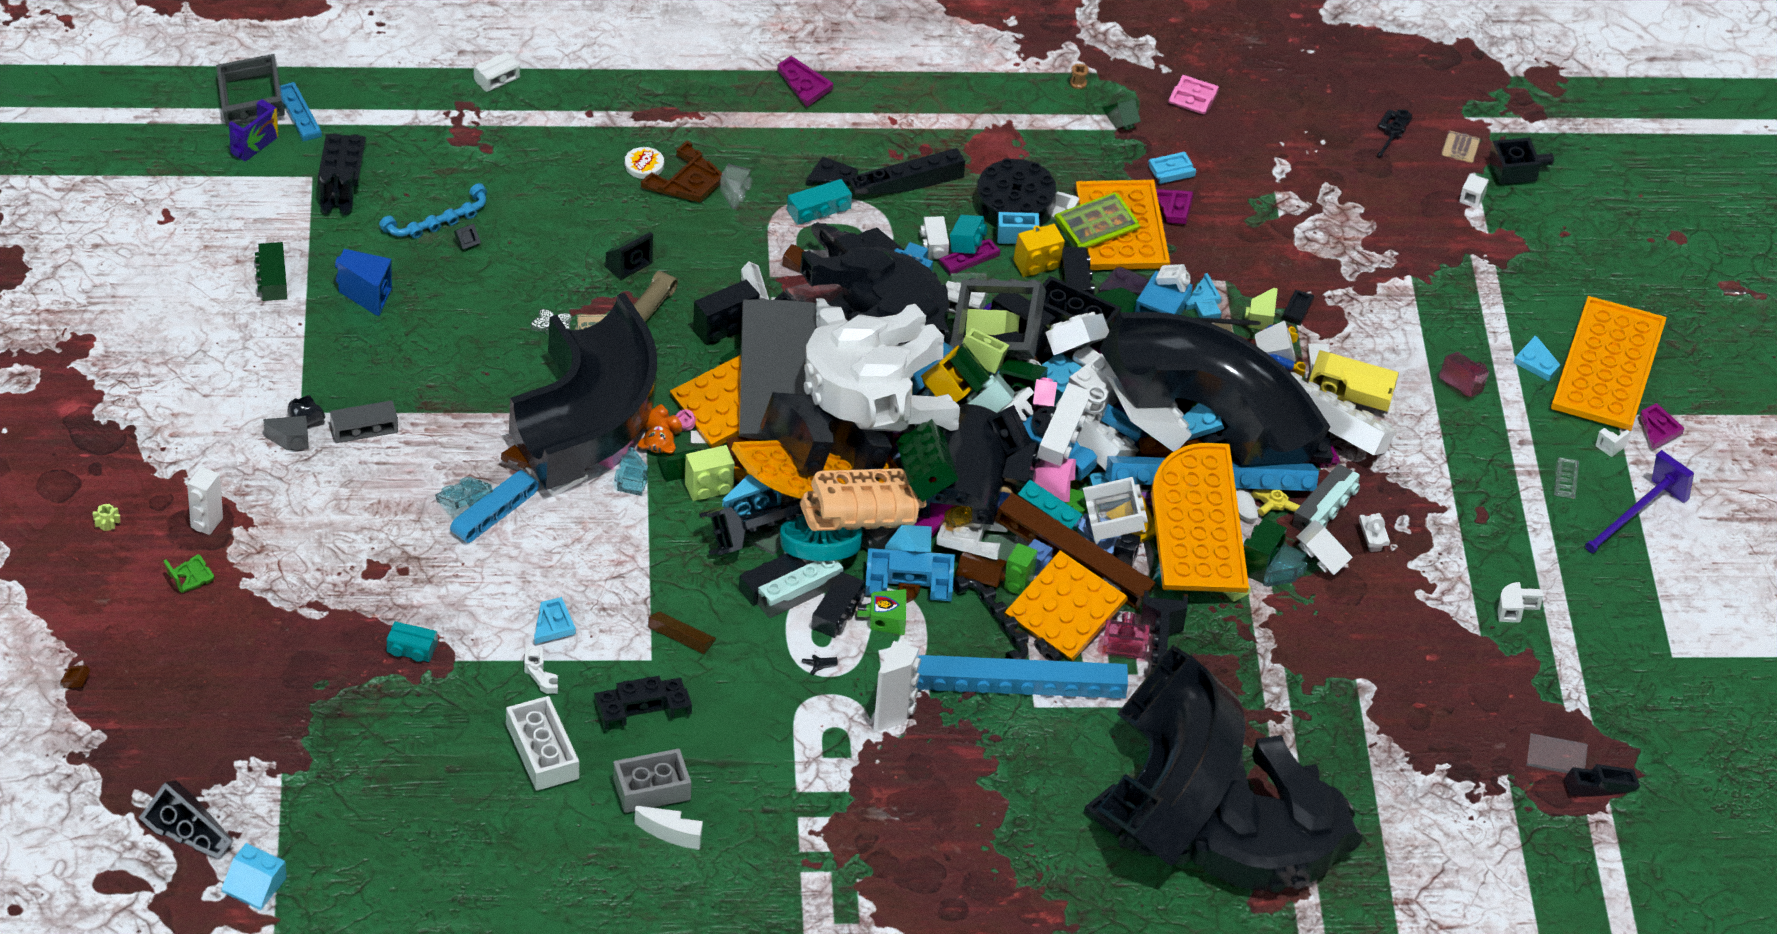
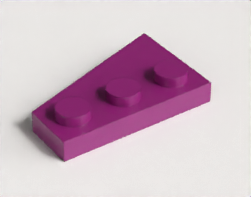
M789 56L778 64L777 70L806 107L833 90L834 83L793 56Z

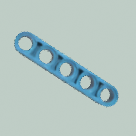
M523 470L517 471L456 517L451 523L450 531L467 543L474 541L532 497L539 488V482Z

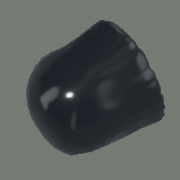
M310 395L291 400L287 407L289 417L306 416L307 426L326 417L322 408L315 404Z

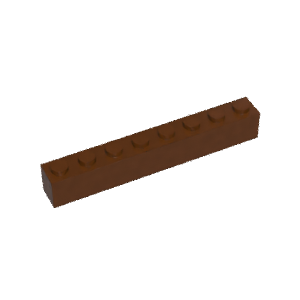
M1011 493L998 508L995 522L1029 543L1036 539L1052 547L1053 558L1059 551H1062L1127 595L1128 600L1125 603L1137 611L1142 607L1144 590H1149L1148 597L1152 595L1155 581L1116 558L1113 554L1100 548L1094 542L1079 535L1076 531L1063 525L1060 521L1047 515L1041 509L1031 505L1023 498Z

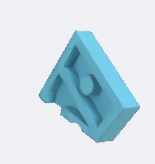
M1536 336L1530 340L1514 359L1515 364L1547 381H1550L1560 369V363Z

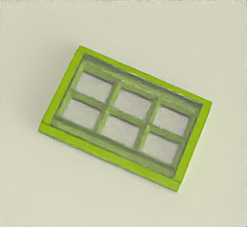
M1116 192L1054 215L1056 222L1074 247L1088 248L1140 229L1138 220Z

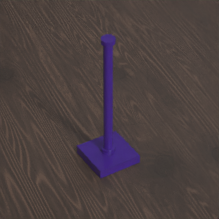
M1663 450L1659 451L1656 454L1652 481L1657 485L1594 540H1589L1585 544L1587 550L1595 553L1605 540L1663 490H1666L1681 502H1687L1690 499L1694 472Z

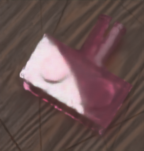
M1457 351L1445 356L1439 378L1446 381V384L1462 391L1464 395L1472 397L1483 392L1489 371L1484 363H1475Z
M1128 612L1123 613L1122 622L1106 620L1102 653L1146 659L1150 626L1135 624L1136 615L1132 612L1130 613V619H1128Z

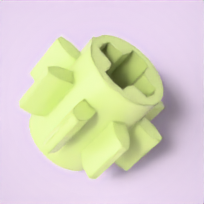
M110 504L99 505L98 512H93L95 527H100L103 531L115 529L116 523H120L118 508H114Z

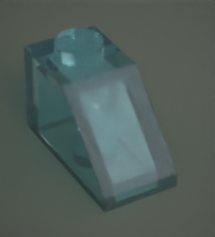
M1283 544L1265 572L1263 586L1270 587L1295 582L1300 574L1304 575L1308 563L1305 562L1307 553Z

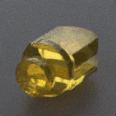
M957 505L949 508L945 512L946 524L953 528L972 522V507Z

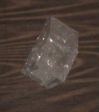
M728 163L721 175L720 191L731 208L736 209L739 203L744 201L745 192L750 190L753 179L750 178V169Z

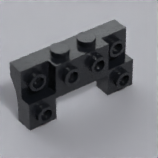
M659 675L616 683V689L594 693V703L596 710L600 714L604 729H609V722L620 720L622 726H625L629 716L666 710V706L670 717H674L675 710L684 708L687 715L692 714V703L687 688H684L681 677L661 681Z

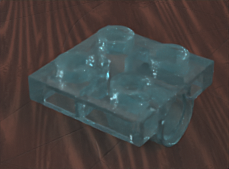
M465 477L454 486L449 485L442 488L441 492L435 494L438 503L458 509L467 504L471 507L481 498L492 493L493 490L489 483L472 477Z

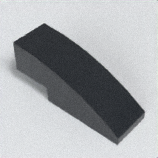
M1595 764L1592 770L1572 767L1564 778L1570 796H1607L1637 790L1640 787L1634 769Z

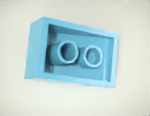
M748 474L723 498L722 507H732L738 516L742 517L780 505L782 493L766 486Z

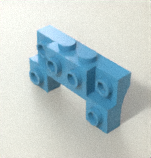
M868 548L866 595H871V593L878 591H887V584L907 583L931 587L930 600L952 601L955 555Z

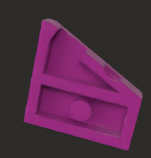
M1657 403L1641 411L1640 418L1653 449L1683 434L1684 427Z

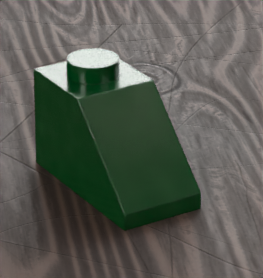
M1135 99L1103 107V111L1116 128L1123 127L1124 130L1134 128V123L1141 122Z

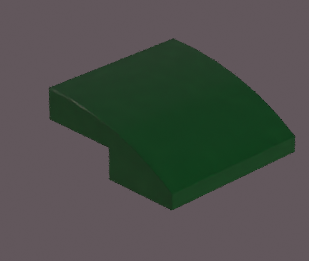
M962 343L953 353L950 361L973 390L978 392L983 388V383L990 379V374L966 344Z

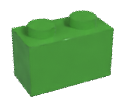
M1020 543L1016 545L1007 559L1004 589L1020 595L1029 586L1035 577L1038 550Z

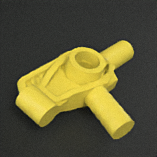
M1254 489L1251 493L1253 498H1258L1265 503L1258 509L1260 516H1264L1271 509L1283 511L1286 508L1295 512L1301 506L1289 501V497L1280 490Z

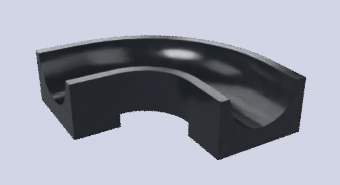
M625 293L617 295L612 310L601 321L585 329L569 330L562 323L558 315L549 317L548 353L564 376L550 385L510 398L509 434L546 490L585 477V468L611 457L633 440L643 428L651 413L655 398L657 376L655 342L645 321Z
M1120 312L1099 349L1136 408L1171 407L1175 398H1185L1196 401L1218 414L1228 425L1223 436L1242 465L1309 463L1331 427L1304 387L1285 367L1256 345L1212 323L1172 313Z
M1174 645L1170 647L1117 713L1119 717L1150 743L1149 755L1144 768L1136 780L1125 774L1097 808L1099 812L1125 834L1129 833L1169 866L1175 863L1221 802L1236 772L1245 739V715L1242 704L1236 694L1193 656Z

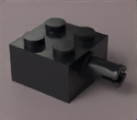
M1529 137L1492 141L1489 160L1500 185L1537 181L1540 166L1553 165L1554 156L1552 153L1537 154Z

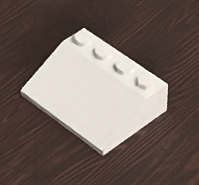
M1111 378L1109 380L1130 421L1174 452L1191 437L1192 434L1188 428L1189 423L1183 419L1184 414L1177 408L1178 404L1175 400L1171 407L1136 408L1119 379Z

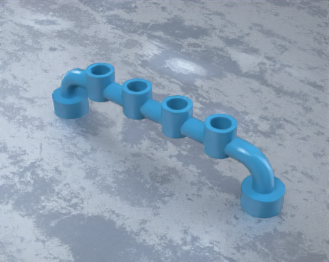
M482 183L475 184L471 187L469 193L477 202L472 204L466 202L461 208L455 210L447 209L442 215L436 217L430 215L425 221L419 223L411 222L406 228H396L397 222L393 216L384 217L380 221L379 226L384 233H390L397 237L411 235L413 239H417L422 236V230L429 228L431 232H436L441 228V223L447 221L450 226L458 223L460 216L465 215L467 219L474 218L477 215L476 210L481 209L486 203L487 189Z

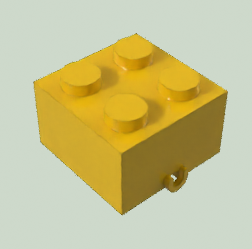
M1055 224L1043 227L1034 226L1032 230L1018 233L1013 261L1023 277L1059 268L1065 240Z

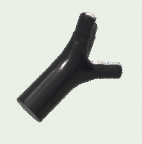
M814 654L812 655L813 659H802V663L814 665L810 672L811 675H814L822 667L838 665L837 657L820 658Z

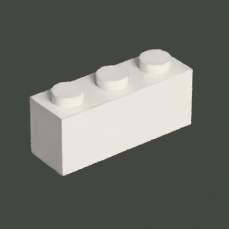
M200 467L187 483L191 528L210 535L223 519L220 474Z

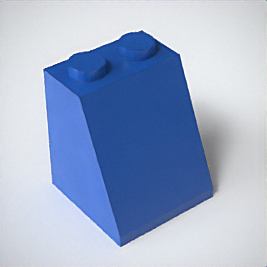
M344 249L341 256H338L335 262V268L338 269L336 283H338L339 292L371 313L380 316L392 290L391 259Z

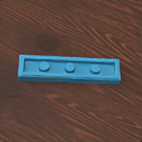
M295 82L281 85L284 108L302 141L322 137V131Z

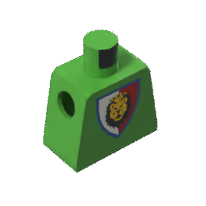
M906 590L871 593L870 604H858L857 617H870V629L905 635Z

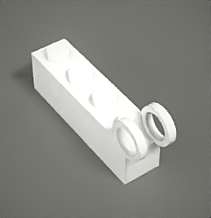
M1070 383L1067 384L1040 443L1037 458L1059 466L1062 465L1064 459L1068 460L1072 451L1070 445L1071 443H1076L1079 435L1077 429L1078 427L1082 428L1086 420L1085 412L1099 414L1104 410L1107 399V391L1104 387L1092 385L1088 389H1084ZM1092 390H1099L1103 393L1104 397L1090 395V392ZM1092 403L1101 404L1099 409H1091Z

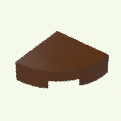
M899 583L898 590H906V603L919 595L921 585Z

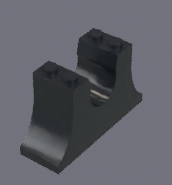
M773 392L760 424L763 432L777 439L789 451L801 475L814 476L818 471H823L829 453L846 459L850 463L852 470L884 469L892 449L885 431L862 430L852 421L839 419L824 411L819 405H815L812 395Z

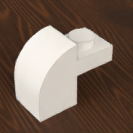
M1520 582L1507 585L1502 590L1498 605L1499 622H1521L1523 610H1540L1543 590L1521 589Z

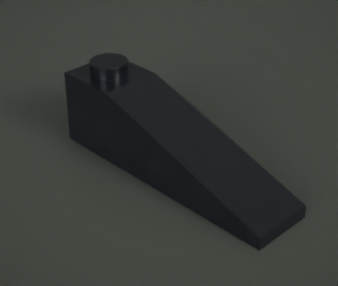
M177 780L165 782L139 817L155 833L174 839V841L192 846L194 849L221 859L234 841L195 796Z

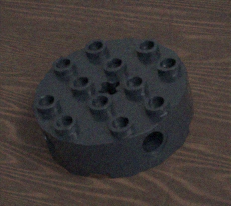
M1005 158L1002 161L991 164L982 171L977 181V210L981 216H984V220L997 228L998 212L1039 213V226L1041 227L1050 220L1055 208L1056 181L1050 172L1037 162Z

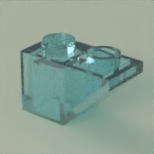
M629 447L626 455L623 454L621 457V468L616 470L614 481L617 482V491L642 496L648 481V466L633 447Z

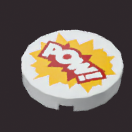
M635 148L625 156L626 171L633 177L644 179L651 172L659 175L664 169V157L653 148Z

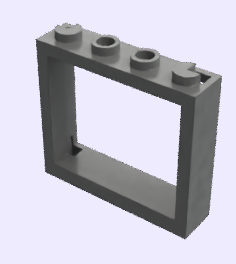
M977 278L962 280L950 346L955 348L963 343L971 292L1032 294L1024 342L1004 343L1009 345L1005 358L1034 359L1046 294L1042 283L1037 280L1019 281L1009 279L1008 281H1000L994 278L989 280Z

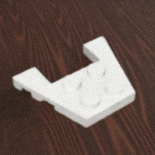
M971 518L946 519L938 532L937 545L998 560L1001 543L981 542L985 530L1007 532L1008 529L995 521L994 525L972 523Z

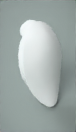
M1236 488L1239 517L1246 522L1254 523L1258 518V510L1253 497L1245 488Z

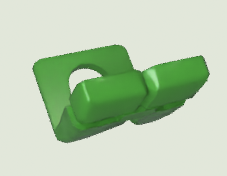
M200 555L190 558L188 562L182 563L175 569L171 567L166 559L164 560L168 575L174 578L176 586L181 593L202 587V584H208L215 579ZM179 577H186L185 582L181 586Z

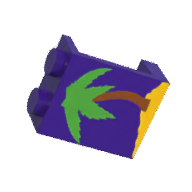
M263 99L256 103L257 119L246 127L242 128L232 121L229 123L231 153L245 162L278 138L277 108Z

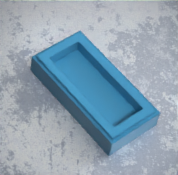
M1107 404L1101 421L1137 442L1141 436L1142 429L1131 422L1127 414Z

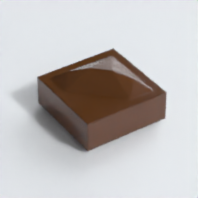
M87 665L69 666L60 684L63 688L82 687L91 670Z

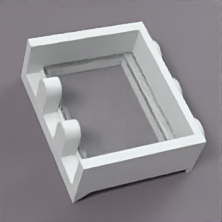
M1133 477L1083 488L1095 544L1101 539L1130 534L1140 530L1146 532L1144 523H1148L1140 486L1139 484L1135 485Z

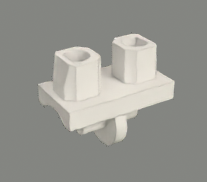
M1381 514L1359 515V522L1369 551H1382L1383 546H1389L1390 540Z

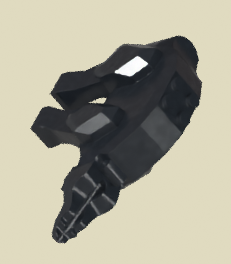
M816 222L812 224V233L825 248L828 257L822 258L810 250L802 252L800 273L811 287L839 284L843 287V291L827 303L829 306L841 307L845 319L849 321L857 315L872 317L897 315L907 305L916 304L926 315L925 326L934 324L944 335V342L950 345V333L947 326L949 312L948 289L945 284L939 282L935 272H931L927 266L910 256L880 246L865 247L859 235L855 233L841 232L834 226H827V223Z
M1282 735L1256 739L1252 758L1254 763L1268 774L1276 787L1280 799L1255 795L1250 790L1241 753L1236 772L1221 802L1174 864L1182 865L1193 861L1196 865H1203L1206 873L1240 888L1259 891L1271 890L1274 893L1288 887L1300 889L1326 874L1339 856L1352 852L1359 847L1363 841L1362 834L1356 828L1352 819L1356 815L1353 806L1334 786L1329 787L1327 783L1319 780L1317 764L1302 767L1293 757ZM1129 833L1119 837V846L1121 848L1127 847L1131 852L1138 851L1146 856L1156 855Z

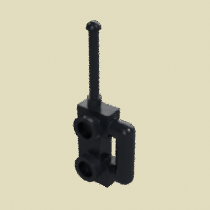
M1398 109L1397 112L1387 110L1380 120L1378 128L1383 130L1384 135L1389 136V139L1381 151L1378 152V157L1383 156L1392 140H1398L1402 137V133H1405L1406 127L1411 122L1413 115L1405 109Z

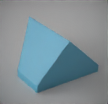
M901 525L885 545V549L931 552L932 527Z

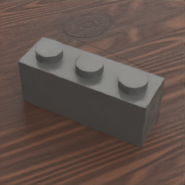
M391 400L330 411V426L335 443H342L398 433V417Z

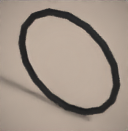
M1192 317L1209 323L1261 324L1260 321Z

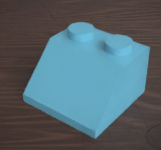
M245 843L232 860L221 892L262 910L286 880V863L276 856Z

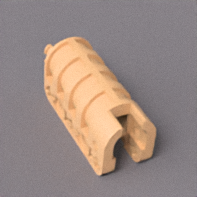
M902 469L818 471L811 481L813 491L806 492L800 501L806 522L813 531L840 530L842 527L847 530H857L861 527L865 529H878L880 526L888 529L897 528L900 525L913 526L917 522L919 508L926 507V500L922 502L918 499L917 494L908 483L905 471ZM875 477L883 479L884 483L878 482ZM837 478L843 479L846 484L839 483Z

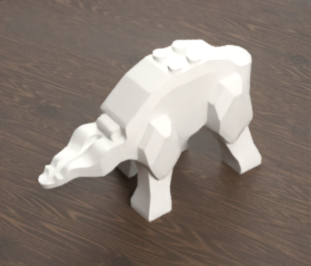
M816 298L817 328L806 345V361L804 365V391L807 395H812L815 405H819L824 411L839 419L854 422L862 430L903 431L908 428L909 424H921L931 419L936 425L950 431L959 428L960 407L952 400L949 394L937 397L912 395L913 383L910 379L913 378L914 373L936 360L943 359L944 335L934 324L925 326L926 315L916 304L907 305L897 315L885 317L857 315L847 321L841 307L829 306L825 299Z

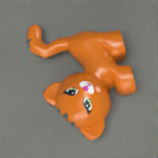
M659 404L651 410L642 428L648 431L645 433L644 438L640 439L637 447L654 453H674L676 450L674 435L682 432L681 421L675 415L669 417L668 410L662 404Z

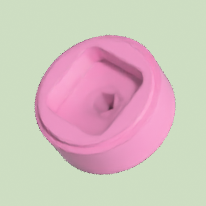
M685 409L676 414V417L681 421L682 431H689L694 428L696 417L692 411Z

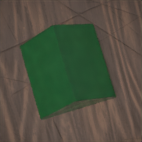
M697 448L658 456L657 460L666 482L685 478L686 454L706 449Z

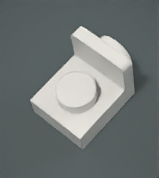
M1184 264L1163 265L1156 277L1158 285L1177 284L1179 291L1185 292L1190 283V274L1187 272Z

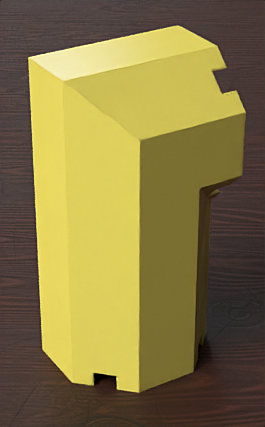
M1319 350L1309 381L1319 385L1320 390L1325 393L1330 391L1338 396L1337 399L1343 400V402L1348 400L1388 412L1399 372Z

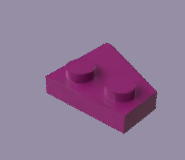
M1156 189L1159 206L1166 222L1187 224L1193 201V191Z

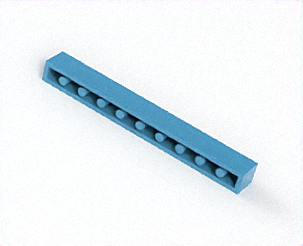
M1107 456L1105 476L1109 482L1133 477L1135 484L1152 485L1158 467L1165 458ZM1232 461L1235 488L1314 491L1317 488L1319 470L1313 464L1242 465L1240 461Z
M918 655V658L921 659V664L917 673H920V677L915 686L918 690L1115 699L1126 698L1127 664Z

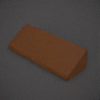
M660 611L648 618V628L703 654L716 641L715 637Z

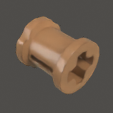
M1074 64L1071 68L1073 75L1070 79V86L1074 89H1084L1087 85L1086 75L1089 69L1084 64Z

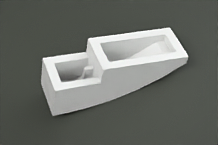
M642 806L635 807V824L644 831L669 843L700 850L703 821L681 819V811Z

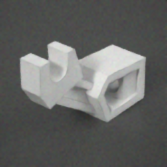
M526 647L524 673L529 674L540 686V691L546 694H558V675L549 672L544 673L543 647Z

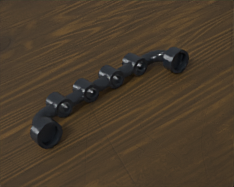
M962 575L954 577L953 590L955 593H965L968 591V587L976 589L981 602H985L988 605L991 616L998 619L1002 631L1007 632L1011 637L1012 645L1019 648L1020 652L1016 649L1006 652L1005 659H1026L1029 653L1027 646L1029 641L1028 635L1025 631L1017 632L1018 623L1014 616L1006 617V604L1003 601L995 602V589L993 587L985 588L980 581L970 578L966 579Z

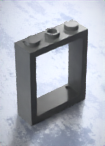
M275 54L216 65L222 111L226 126H229L231 121L235 124H242L257 119L256 103L260 101L255 100L230 105L227 82L270 73L273 75L276 96L263 100L277 108V117L285 115L279 69Z

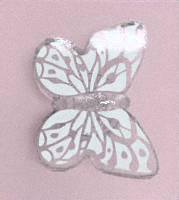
M547 309L539 310V317H536L531 322V329L539 332L545 331L549 335V317L554 316V314ZM569 313L558 314L562 323L570 330L572 315Z

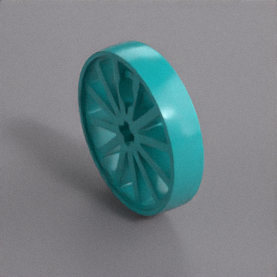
M798 516L786 521L781 526V547L786 553L805 560L832 561L844 559L856 554L860 550L862 528L847 530L842 527L840 530L813 531L809 528L805 516Z

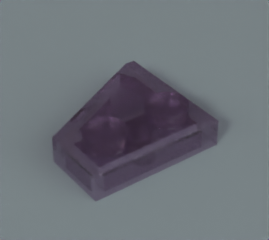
M1116 267L1099 287L1098 293L1122 287L1140 296L1149 279L1122 267Z

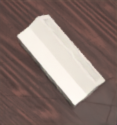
M749 261L741 269V281L745 279L749 281L760 294L759 300H769L759 265Z

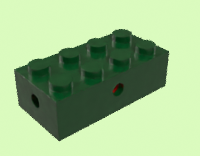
M932 419L921 423L915 430L902 435L896 441L908 483L922 502L959 480L946 437Z

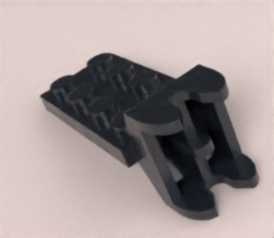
M337 133L326 134L318 173L320 209L322 213L329 214L334 207L340 208L342 215H348L352 211L354 186L359 185L366 136L356 134L340 135Z
M799 498L739 517L732 507H715L700 512V518L705 516L711 517L713 532L718 547L708 551L709 555H722L742 549L745 531L746 533L757 531L759 526L765 525V527L778 524V520L783 519L787 521L796 518L797 514L802 513L804 515L800 506L801 499Z
M1144 590L1140 627L1153 633L1152 645L1156 648H1152L1151 661L1155 665L1151 664V671L1168 650V635L1184 631L1188 594H1183V600L1179 601L1148 597L1149 590Z

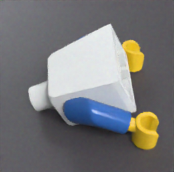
M1282 321L1275 325H1269L1264 330L1255 334L1257 347L1273 357L1287 370H1294V373L1299 374L1302 378L1306 373L1305 363L1298 362L1294 364L1296 357L1293 343L1297 342L1299 336L1294 327L1288 328L1286 322Z

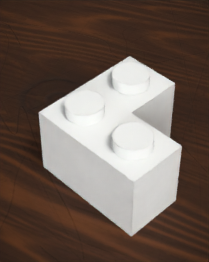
M1315 519L1296 536L1300 541L1298 546L1311 558L1315 556L1319 560L1317 565L1325 573L1329 571L1335 575L1353 558L1332 534Z

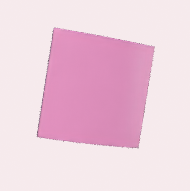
M1182 75L1168 103L1205 115L1219 91V86Z
M1040 459V463L1035 466V483L1063 502H1070V482L1075 480L1076 459H1064L1061 466Z

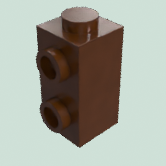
M963 552L956 575H962L965 578L975 579L981 583L998 587L1002 581L1005 582L1007 561Z

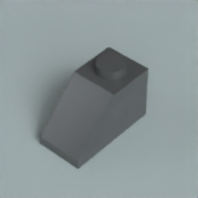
M306 416L263 419L264 436L286 450L309 449Z

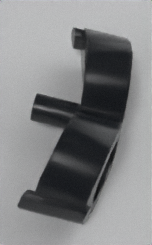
M1040 637L1034 641L1035 648L1040 654L1044 655L1045 659L1049 661H1060L1063 659V656L1052 645L1048 647L1044 638Z

